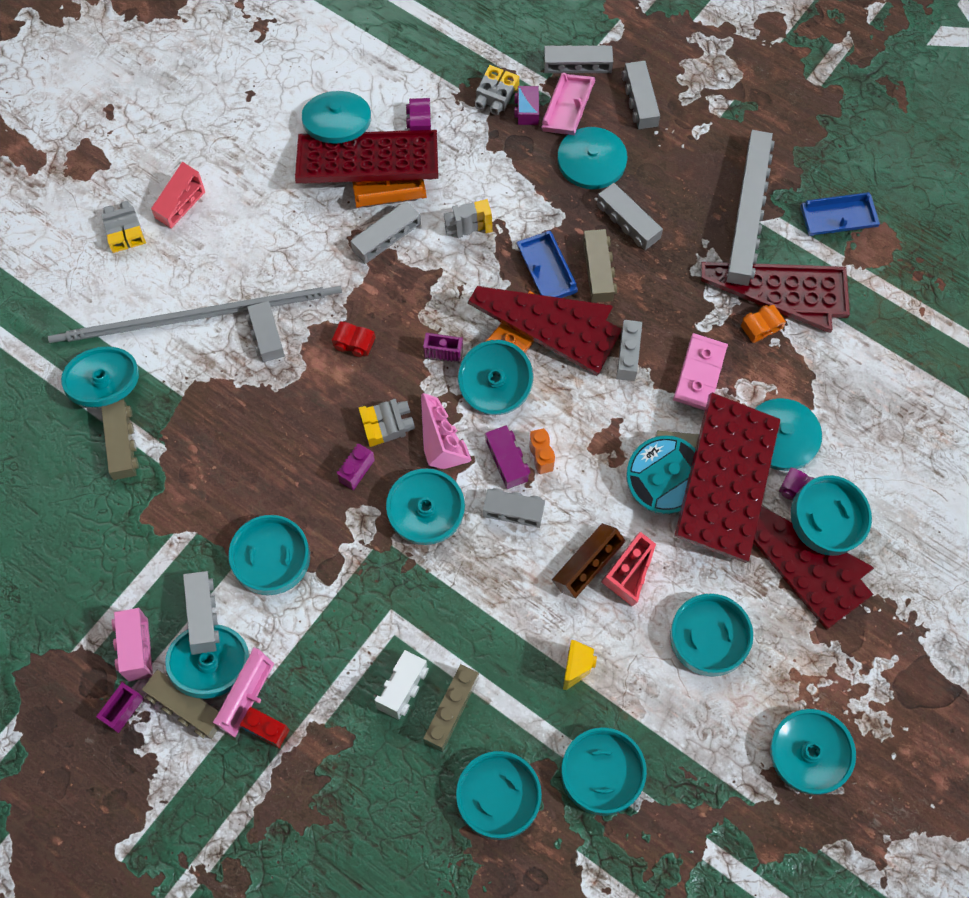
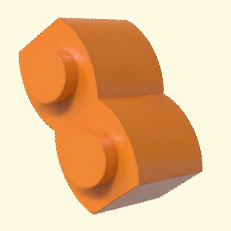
M765 305L757 313H749L744 316L741 327L751 342L755 343L783 329L786 321L775 305Z
M544 428L531 431L529 442L530 451L535 457V468L539 474L552 472L555 463L554 451L549 446L550 437Z

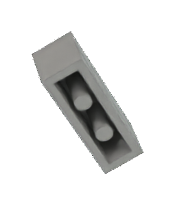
M269 301L248 306L249 314H246L248 324L253 325V330L250 331L253 341L257 340L258 343L255 346L257 356H262L263 362L285 357Z
M623 321L616 379L635 381L642 322Z
M499 488L487 489L483 517L540 528L545 500L538 496H523L519 492L507 493Z

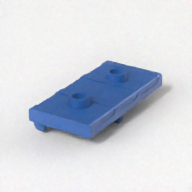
M869 192L806 200L805 203L801 204L808 236L875 228L880 225Z
M551 231L517 241L516 245L540 295L563 298L577 293V284Z

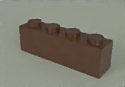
M601 523L552 578L553 583L561 593L575 599L626 542L618 529Z

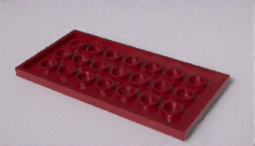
M437 130L364 132L358 138L344 143H326L312 138L309 134H298L295 170L296 184L439 179Z
M713 392L709 394L674 537L738 561L749 562L781 419Z

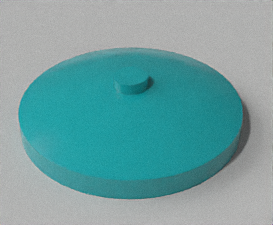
M330 91L319 94L308 101L302 110V124L305 131L312 138L326 143H344L361 136L371 123V110L368 103L359 95L347 91Z
M585 127L577 129L575 135H567L559 146L557 161L562 175L572 184L585 189H601L610 186L621 178L626 169L627 151L623 142L614 133L603 128Z
M489 340L473 347L461 362L458 373L459 388L464 399L474 409L488 415H503L520 407L528 398L534 381L533 368L527 355L515 344L504 340Z
M97 347L74 357L63 370L61 383L66 396L72 402L85 407H102L123 399L134 389L139 379V369L136 360L129 352L117 347Z
M785 398L771 399L755 408L758 411L781 419L770 468L780 471H789L791 467L799 469L814 459L822 443V429L817 417L809 408L797 401Z
M417 469L406 473L394 483L387 497L386 510L392 528L400 537L414 544L432 545L446 540L456 532L464 517L465 501L461 488L452 477L435 469Z
M214 625V631L219 632L220 643H216V651L193 655L190 649L188 629L178 635L169 646L165 658L167 675L172 685L185 695L202 699L214 698L230 692L240 671L249 658L246 642L236 631L223 625Z
M803 709L791 713L778 724L771 738L770 755L776 772L787 785L801 793L809 795L830 793L841 787L854 770L856 762L854 740L847 727L835 716L825 711Z

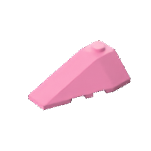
M423 393L421 395L423 444L428 465L446 469L470 462L471 457L467 446L455 434L457 432L456 427L452 426L446 419L448 414L439 399Z

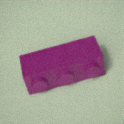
M507 425L486 432L485 441L506 489L528 482L530 469L528 464H524L522 461L523 454L520 447H516L514 443L516 439L513 431H509Z

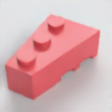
M184 162L180 164L151 208L155 219L171 229L205 193L199 172Z
M639 532L601 581V583L630 606L638 603L656 543L642 532Z

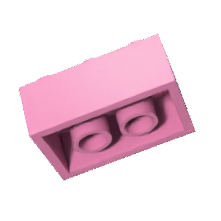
M140 608L114 612L115 619H112L113 631H116V639L113 640L114 650L117 651L118 659H115L116 671H119L128 681L151 678L153 669L148 618Z

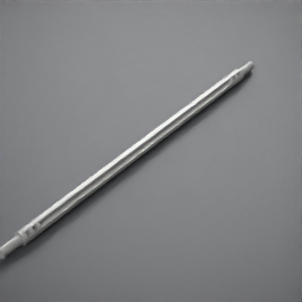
M341 286L324 289L319 287L80 328L48 336L49 343L66 340L71 342L248 311V306L269 301L271 307L325 298L327 295L342 293Z

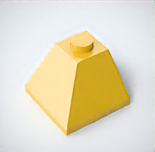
M571 640L563 690L571 688L589 675L591 668L596 667L597 656L593 655L594 649L576 640Z

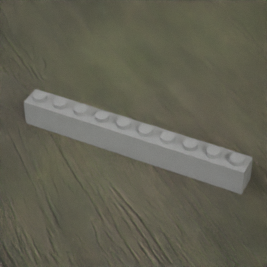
M757 130L751 131L726 280L729 283L748 286L750 279H754L756 269L753 268V264L756 265L758 257L755 249L758 250L760 243L757 235H760L762 230V224H759V221H762L764 216V210H761V208L765 206L766 196L763 195L764 192H767L769 183L765 181L766 178H769L771 168H768V165H771L773 156L770 154L775 141H772L773 133Z

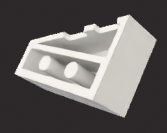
M404 650L393 669L389 681L386 680L383 686L385 689L381 697L377 695L374 700L377 709L400 720L402 715L405 716L410 707L408 704L410 698H414L419 690L417 685L420 679L424 680L428 673L427 661Z

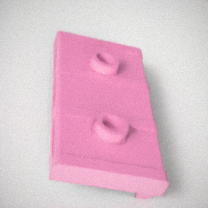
M561 73L542 121V130L544 132L575 135L595 83V77Z
M695 333L692 334L674 394V401L705 410L709 394L715 393L728 344Z
M253 647L249 658L213 721L216 726L230 736L236 737L241 728L240 723L250 706L252 707L254 702L260 704L261 699L257 696L274 666V663L261 650Z

